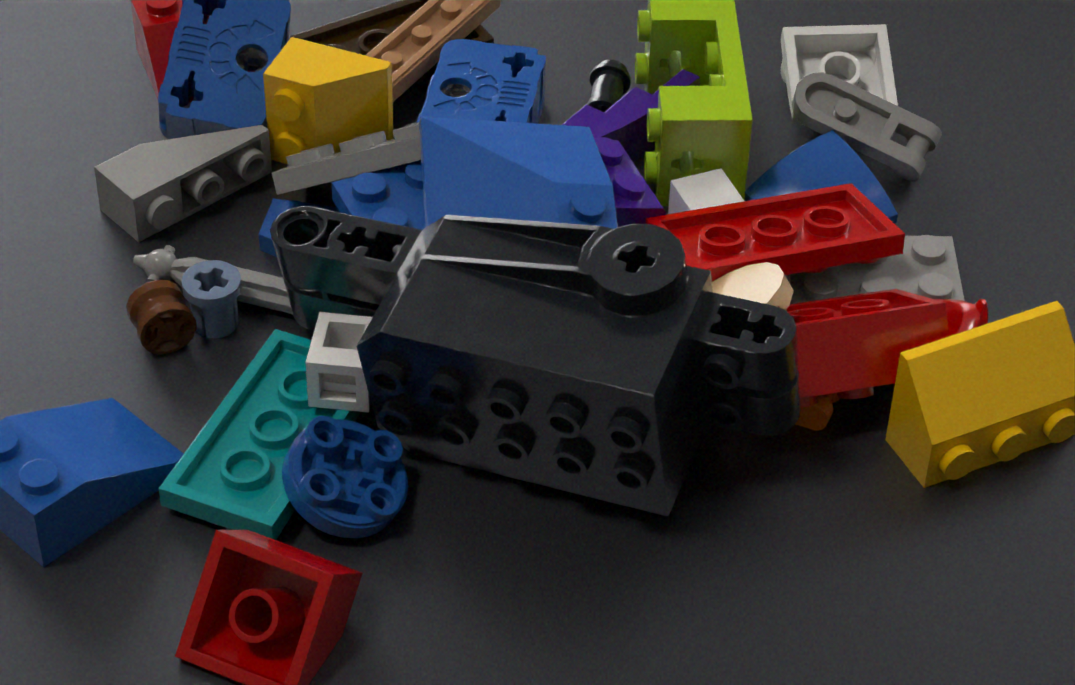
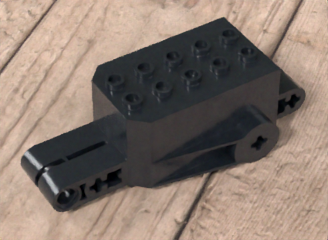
M299 206L288 209L281 213L272 223L270 229L271 239L294 319L300 326L314 331L319 312L373 317L356 347L377 427L393 433L398 437L402 446L410 453L669 516L709 423L726 430L737 429L758 435L772 436L786 432L799 419L801 408L797 327L793 317L786 310L774 305L713 293L711 271L686 266V256L681 241L669 230L656 225L634 223L613 229L596 225L445 215L423 230L311 206Z

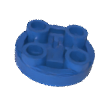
M329 416L315 417L309 422L306 429L297 436L285 456L282 467V480L287 497L295 510L308 523L323 532L343 538H364L374 535L385 529L393 521L406 500L408 477L401 459L403 446L398 437L387 430L375 431L354 421L333 419Z

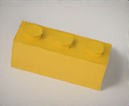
M1058 301L900 353L885 440L923 488L946 480L959 479L971 471L999 461H1010L1024 452L1050 443H1060L1075 435V344L1065 310Z

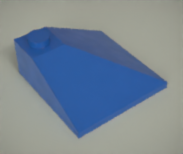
M420 117L419 131L425 228L445 215L617 228L613 185L590 127Z

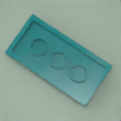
M278 329L273 331L159 487L161 506L232 530H250L274 540L278 538L296 511L287 497L282 480L283 462L294 440L315 417L329 416L333 419L355 422L361 413L360 411L308 406L306 359L312 340Z

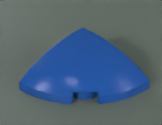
M833 130L811 140L785 156L761 175L745 191L744 201L852 183L893 223H897L898 218L895 207L874 174L858 154Z

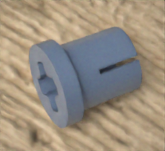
M219 260L202 261L188 268L183 274V295L190 302L191 312L196 319V333L203 337L205 334L206 338L226 337L239 324L237 297L242 289L241 276L237 268L232 264Z

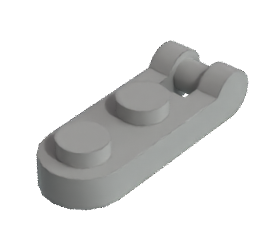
M827 73L809 74L803 77L796 86L792 100V109L797 120L803 125L822 135L833 130L852 149L889 166L896 175L903 179L917 181L921 177L926 167L924 157L927 151H933L942 136L940 128L934 123ZM895 132L906 137L908 140L906 147L891 140Z

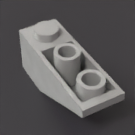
M263 125L139 144L94 167L100 210L137 242H141L272 173L269 130Z

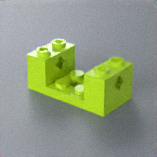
M648 0L647 10H638L637 39L638 42H645V53H635V84H644L645 91L650 94H654L658 89L659 93L658 107L648 108L647 139L648 142H655V151L645 152L644 180L647 184H654L655 196L662 206H669L671 180L722 168L744 200L753 120L735 1ZM682 69L700 77V86H663Z

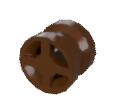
M169 280L150 281L138 287L128 299L126 305L127 315L131 323L137 328L138 338L147 351L154 354L173 353L185 347L193 339L197 330L196 319L188 306H186L185 297L177 284Z

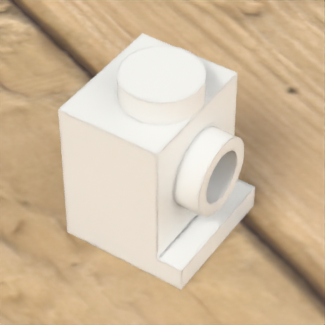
M319 312L306 359L309 407L369 412L371 400L356 346L373 317Z

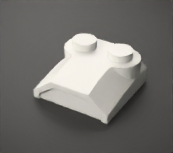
M886 24L783 27L780 39L783 57L781 76L787 86L793 121L802 124L797 120L792 109V100L796 86L803 77L812 73L823 72L836 76L898 106Z

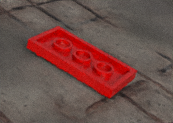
M852 183L646 218V224H653L664 228L675 235L683 246L686 266L710 270L712 282L744 266L765 262L779 265L784 275L801 272L821 273L826 271L828 267L851 263L870 264L878 261L880 258L903 254L905 233Z

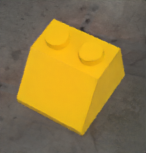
M291 37L263 73L271 160L288 164L287 156L327 144H333L334 152L339 153L341 152L339 143L380 131H385L387 141L394 139L391 62Z

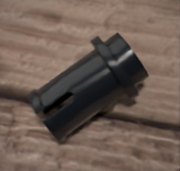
M605 60L593 68L590 73L592 91L587 105L605 112L627 93L631 85V77L624 64L616 60Z

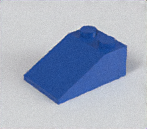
M114 398L6 416L0 420V530L42 567H45L159 491V487L183 456V453Z

